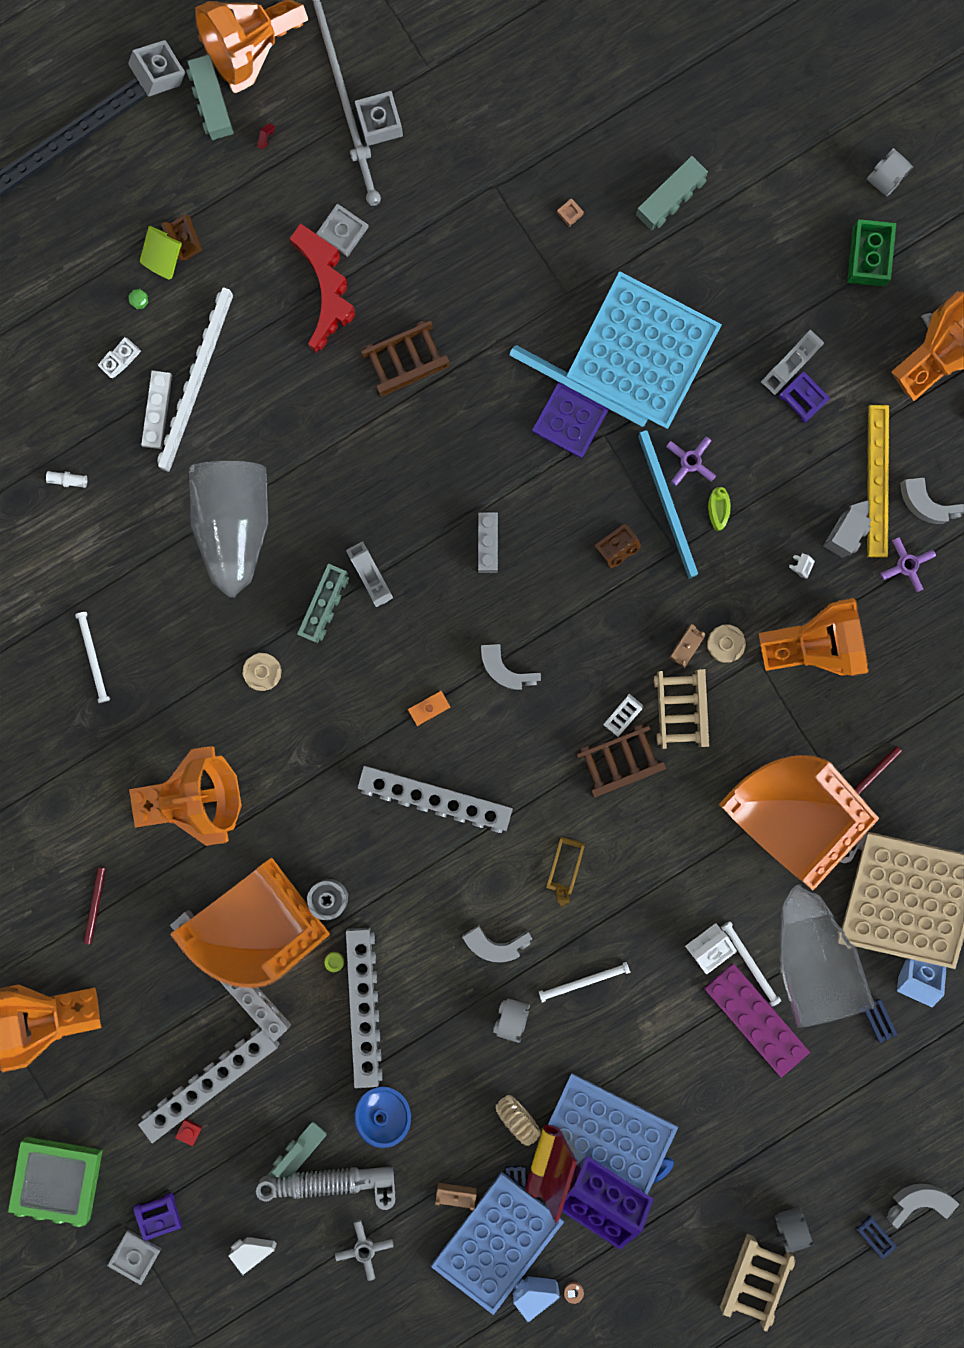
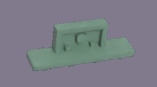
M311 1122L296 1141L292 1140L286 1147L287 1152L283 1157L280 1155L273 1163L274 1168L267 1176L276 1177L277 1180L278 1177L283 1179L286 1176V1179H288V1176H291L299 1169L327 1133L315 1122Z

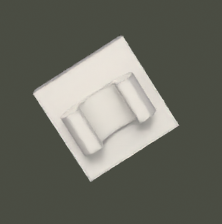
M803 553L801 557L795 555L793 558L799 562L796 566L790 565L789 567L800 577L807 579L815 561L809 555Z

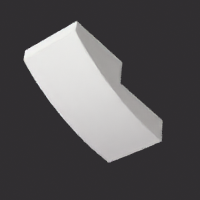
M124 338L113 352L109 351L98 366L110 378H114L141 351L128 338Z

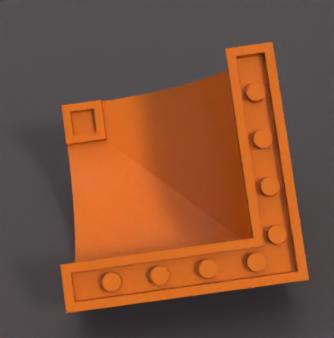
M808 755L790 756L762 766L743 779L719 804L761 847L812 890L821 883L879 819L828 761Z
M270 858L170 935L187 957L211 977L236 987L256 988L268 985L279 979L327 938L330 933L320 920L312 915L308 904L273 858Z

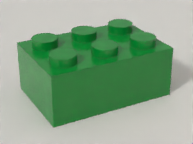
M857 220L852 227L847 283L882 287L888 284L892 273L896 223Z

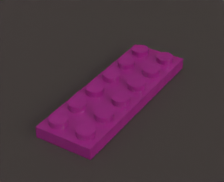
M734 963L729 965L704 987L781 1078L810 1053Z

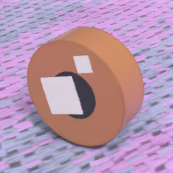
M575 1281L567 1283L564 1288L565 1299L572 1304L579 1303L584 1296L581 1284Z

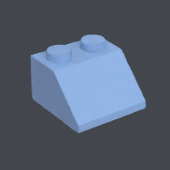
M906 958L898 977L897 992L933 1007L944 996L946 967Z
M528 1276L524 1280L520 1279L513 1289V1303L528 1322L560 1298L558 1283L554 1279Z

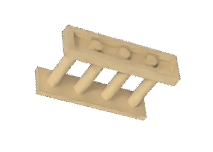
M705 669L695 670V674H692V676L663 677V671L657 672V676H654V687L658 689L660 733H657V745H660L661 749H667L666 743L695 741L699 743V747H709ZM692 684L696 686V693L687 696L664 697L663 685ZM693 703L697 705V712H694L692 715L665 716L664 704ZM694 722L698 724V732H695V734L666 735L665 723Z
M747 1234L720 1305L722 1314L731 1317L732 1311H739L760 1319L763 1330L767 1332L769 1326H772L774 1322V1312L789 1271L794 1268V1255L786 1251L785 1256H781L760 1248L755 1237ZM759 1255L781 1264L778 1274L776 1275L752 1266V1257ZM750 1273L774 1282L771 1293L745 1284L746 1274ZM745 1292L768 1301L764 1312L739 1303L737 1300L739 1293Z

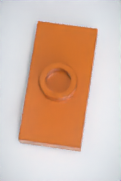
M442 691L409 708L408 711L416 725L419 726L451 707Z

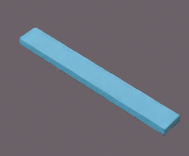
M517 345L512 348L510 356L642 427L646 424L648 418L566 377L568 373Z
M648 431L640 432L638 438L689 579L698 575L652 442Z

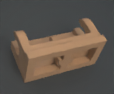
M689 625L668 658L685 668L704 639L705 633L697 630L694 625Z
M438 1183L435 1205L444 1204L474 1210L476 1188Z

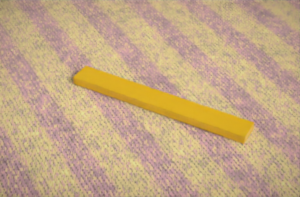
M889 405L868 406L869 512L867 518L871 519L869 524L871 528L867 533V557H888Z

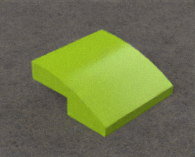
M149 226L140 263L156 274L172 279L182 242L168 237L167 233Z

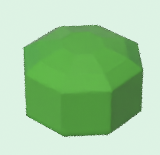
M141 289L133 290L129 294V303L136 309H144L148 304V296Z

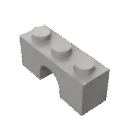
M479 513L478 573H497L498 513Z

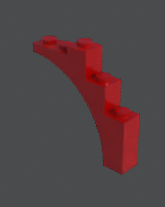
M300 223L290 237L292 246L299 250L310 262L318 276L321 287L322 306L317 328L308 343L309 348L317 353L319 349L322 350L326 345V339L329 334L332 335L336 331L337 323L345 326L346 323H350L353 320L355 310L353 305L339 296L343 295L347 289L346 278L331 268L332 266L335 267L339 262L340 255L338 249Z

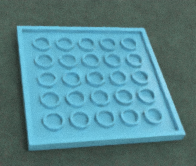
M619 271L566 377L668 429L722 324Z

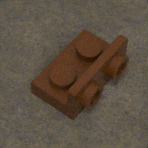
M626 523L594 545L610 569L619 566L623 560L630 555L636 554L641 548L638 537Z

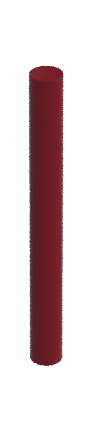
M896 746L853 790L859 795L902 750Z
M98 867L83 942L91 945L106 870L104 867Z

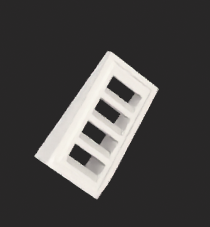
M628 694L603 725L619 737L642 710L643 705ZM627 702L632 704L636 708V710L634 711L632 708H630L627 705ZM624 708L631 716L626 715L621 709ZM619 714L626 722H622L616 715ZM614 720L621 728H617L611 721Z

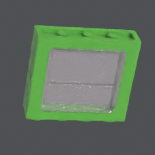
M26 1137L20 1143L8 1212L14 1213L18 1217L27 1215L33 1216L36 1220L50 1219L54 1223L68 1222L76 1227L86 1225L91 1219L103 1150Z

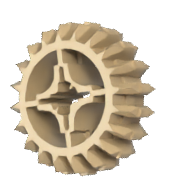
M507 1095L502 1098L496 1105V1111L513 1135L527 1146L538 1140V1137L541 1135L540 1129L528 1111L513 1096Z

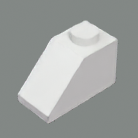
M247 1237L243 1241L238 1240L231 1246L232 1250L229 1257L243 1275L272 1253L277 1244L271 1240Z

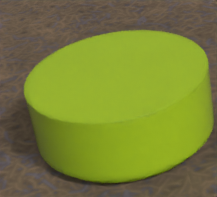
M338 952L329 953L325 958V967L331 972H338L344 965V957Z

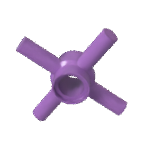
M705 437L695 451L688 452L683 451L672 441L669 442L666 447L681 458L682 466L671 480L673 485L677 486L688 471L693 472L697 470L711 482L716 477L715 474L701 464L700 455L711 443L710 438ZM692 457L695 459L696 464L691 466L687 463L686 459Z
M900 537L892 540L900 559L897 562V566L880 573L882 580L901 573L909 576L916 593L923 590L916 571L920 563L936 557L934 550L915 557L907 554ZM906 560H908L911 563L910 570H908L904 565Z

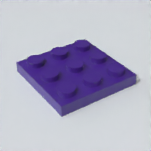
M558 382L532 433L582 459L609 409Z

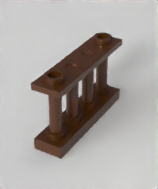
M431 320L428 322L421 321L416 324L415 328L376 345L369 344L361 351L364 359L370 357L380 382L377 385V389L381 397L450 367L447 355L443 357L439 355L429 331L433 329ZM421 334L432 356L431 362L427 364L421 362L411 340ZM403 342L415 365L414 369L409 372L404 370L394 346ZM384 350L388 351L398 373L397 377L391 380L386 377L377 357V354Z
M641 724L633 727V732L593 748H590V745L579 749L580 753L576 754L577 758L584 756L595 783L593 785L594 789H591L594 798L666 769L664 762L655 760L644 733L651 730L649 726L644 727ZM635 735L638 736L648 761V767L644 769L637 767L627 742L628 738ZM618 742L630 768V774L624 777L622 774H619L609 749L610 745ZM602 749L612 774V781L606 784L601 780L591 753Z

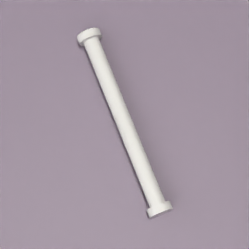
M87 612L77 613L75 616L79 620L99 696L97 700L98 703H103L110 699L106 695L86 619L88 615Z
M731 921L721 926V929L728 934L769 998L770 1005H777L781 1002L780 997H777L733 930Z
M624 962L621 966L544 992L541 990L539 994L542 1003L546 1001L545 999L625 972L628 974L630 973L627 962Z

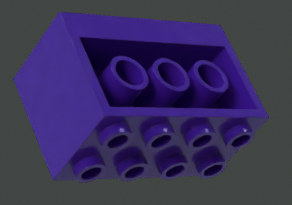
M586 1156L575 1166L562 1212L618 1249H621L642 1232L653 1198L597 1161Z

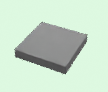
M337 204L316 235L348 257L369 226Z
M128 1229L107 1266L141 1285L162 1248L148 1240L144 1241L143 1237Z

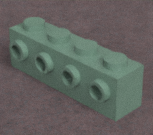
M210 55L189 60V69L186 70L189 80L194 81L195 86L192 87L195 99L199 98L200 104L197 107L200 116L205 118V122L202 123L205 133L210 134L212 140L234 134Z
M691 156L637 209L636 216L651 231L656 226L660 228L666 221L665 217L669 214L673 215L679 209V204L683 200L686 202L693 195L692 191L696 187L699 189L705 184L708 171Z
M331 564L327 565L298 631L299 636L315 643L323 640L326 630H324L327 622H331L334 615L332 609L334 605H338L342 595L339 593L342 587L345 588L349 581L348 573L345 570Z

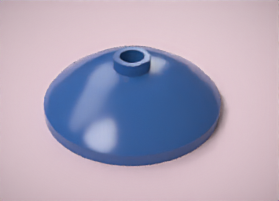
M377 1087L371 1089L360 1098L356 1105L354 1113L355 1126L361 1138L369 1145L378 1148L394 1146L402 1141L409 1131L411 1124L410 1107L406 1099L392 1088ZM377 1115L381 1117L380 1122L376 1120Z

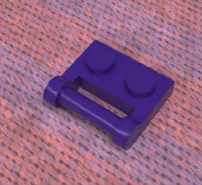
M805 372L800 374L778 396L781 400L784 399L796 411L804 423L830 399ZM792 390H793V391L805 402V404L811 409L808 413H807L806 410L789 394Z
M172 1193L143 1205H134V1213L144 1241L182 1227ZM164 1205L168 1207L166 1211L144 1217V1212Z

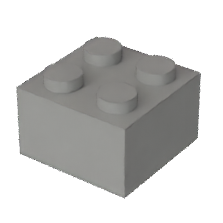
M166 40L133 50L128 63L148 97L180 86L185 75V71Z
M392 91L355 101L367 146L403 136Z
M852 508L847 510L840 516L823 547L842 558L855 553L861 545L859 540L862 536L865 537L871 528L869 526L871 519Z

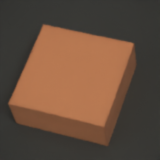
M572 198L557 210V214L569 227L584 214Z

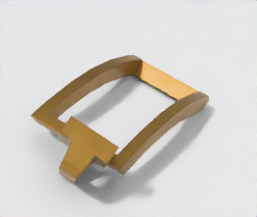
M564 837L560 838L546 887L555 890L559 906H565L566 903L569 904L570 902L569 895L572 893L585 847L584 843ZM562 843L581 848L570 887L551 882Z

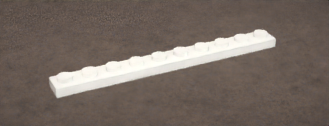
M222 288L221 293L217 294V305L215 310H212L210 313V324L204 330L202 346H199L197 349L196 363H193L190 368L191 376L184 385V396L177 404L178 412L176 417L172 418L170 424L171 432L169 435H166L164 451L158 456V467L162 470L169 472L233 298V294L229 289Z

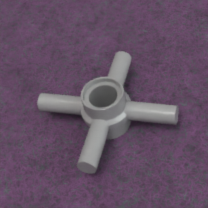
M356 1220L354 1221L358 1242L355 1244L354 1249L335 1253L336 1261L356 1257L358 1261L364 1263L367 1280L371 1281L375 1279L371 1263L374 1253L392 1248L394 1244L392 1239L373 1244L370 1239L365 1238L362 1221ZM366 1247L369 1249V1252L362 1253L360 1248Z

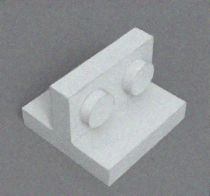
M716 923L685 946L706 975L737 952L728 936Z

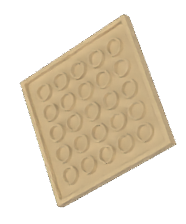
M867 832L841 928L839 943L955 969L964 940V853Z

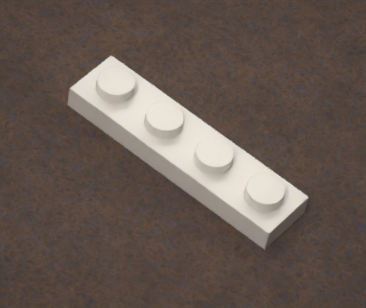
M152 371L141 444L143 447L162 449L172 380L171 373Z

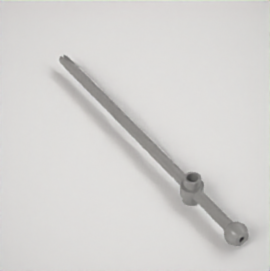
M312 0L355 149L350 150L352 161H358L368 191L366 201L370 205H377L381 200V196L374 189L366 158L371 157L369 146L363 147L361 144L320 0Z

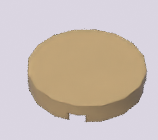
M721 625L715 628L707 639V649L710 655L722 663H730L739 659L746 647L743 633L732 625Z
M258 653L246 660L243 666V677L249 687L259 691H266L278 684L282 670L280 663L275 657L267 653Z

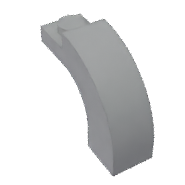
M809 330L761 383L775 395L815 354L824 342Z
M925 478L907 479L900 483L902 497L906 506L916 517L933 524H944L949 519L960 518L961 514L964 513V504L941 506L934 503L926 492Z
M362 541L347 549L346 551L375 606L385 604L388 600L392 599L393 596L364 542Z
M500 644L481 645L484 667L490 677L498 684L509 689L522 690V682H525V686L537 685V682L541 681V673L516 674L509 671L502 662Z
M480 925L469 930L462 937L476 955L492 962H507L520 957L517 949L519 947L521 950L531 944L530 940H532V936L527 930L507 943H496L485 935Z
M914 1184L900 1190L893 1197L898 1204L889 1210L886 1218L898 1229L915 1209L930 1207L948 1219L959 1203L939 1187L930 1184Z

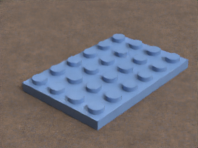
M571 1073L548 1125H554L562 1131L577 1160L576 1165L586 1156H589L647 1195L678 1129L677 1125Z
M501 1172L474 1207V1210L471 1211L433 1261L431 1267L494 1315L564 1223V1219L560 1217L559 1222L555 1223L545 1204L532 1197L523 1187Z

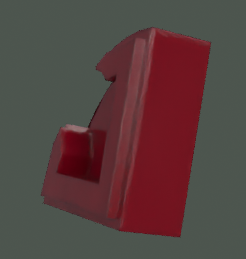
M268 123L260 130L258 148L265 149L268 145L267 139L269 134L273 135L274 125Z

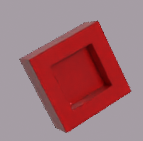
M185 1118L175 1138L193 1146L202 1126Z

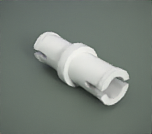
M47 471L46 483L61 484L64 487L77 486L86 488L87 476L70 474V472L58 473Z

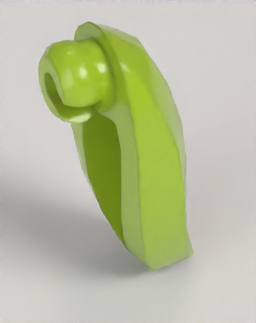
M723 487L714 489L708 502L709 516L716 531H720L725 527L730 515V499L726 489Z

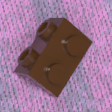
M184 214L172 223L163 222L161 224L163 232L167 233L168 237L182 242L177 259L186 261L202 251L189 215Z

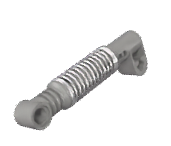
M393 1166L369 1169L351 1167L350 1170L346 1168V1171L343 1168L340 1171L338 1168L337 1172L335 1169L332 1172L330 1169L328 1172L324 1170V1173L321 1170L318 1173L316 1170L315 1174L313 1171L310 1174L307 1171L306 1175L304 1172L302 1174L296 1172L288 1176V1179H286V1176L283 1179L278 1177V1180L276 1177L264 1176L258 1182L256 1194L260 1200L269 1201L272 1198H277V1195L279 1197H282V1195L287 1197V1194H289V1197L292 1196L294 1199L303 1198V1192H305V1197L307 1198V1195L312 1197V1194L315 1197L316 1194L321 1196L322 1193L323 1196H325V1193L328 1196L330 1193L334 1195V1192L337 1195L338 1192L343 1194V1191H345V1194H347V1191L353 1194L358 1193L360 1190L375 1188L377 1206L382 1210H387L393 1207L395 1203ZM269 1185L272 1188V1190L269 1192L263 1191L262 1186ZM385 1187H392V1188H387V1197H388V1199H387V1200H384V1198H383V1188H385Z

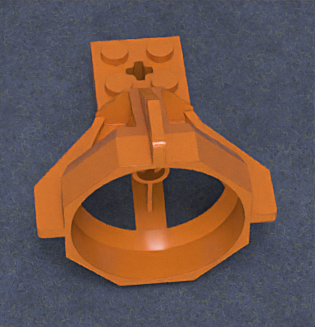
M283 0L265 10L257 3H220L218 1H208L195 7L196 27L200 34L198 38L203 42L207 55H210L223 80L229 83L231 91L234 93L254 84L270 47L275 44V36L285 35L287 30L299 28L303 25V22L308 20L304 5L293 0Z
M963 291L954 293L932 313L924 343L891 372L904 393L913 401L943 375L947 376L953 371L964 369Z
M854 598L830 603L810 622L801 627L795 626L759 633L766 671L804 664L805 666H817L842 676L868 673L863 636ZM833 625L838 656L831 654L830 634L827 633V627Z
M213 746L191 749L169 780L163 784L129 789L135 828L167 822L174 823L206 846L228 842L227 831L234 830L241 809L237 775L223 756L215 757ZM203 770L209 774L215 788L200 791ZM217 801L216 815L213 822H211L206 815L202 803Z
M21 985L0 988V1070L5 1072L28 1066L53 1041L61 1039L62 1036L101 1028L96 988L48 997ZM23 1012L28 1013L27 1023L29 1031H31V1035L28 1037Z

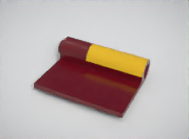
M545 1125L540 1135L525 1190L534 1198L543 1197L554 1222L558 1223L577 1160L562 1131L554 1125Z

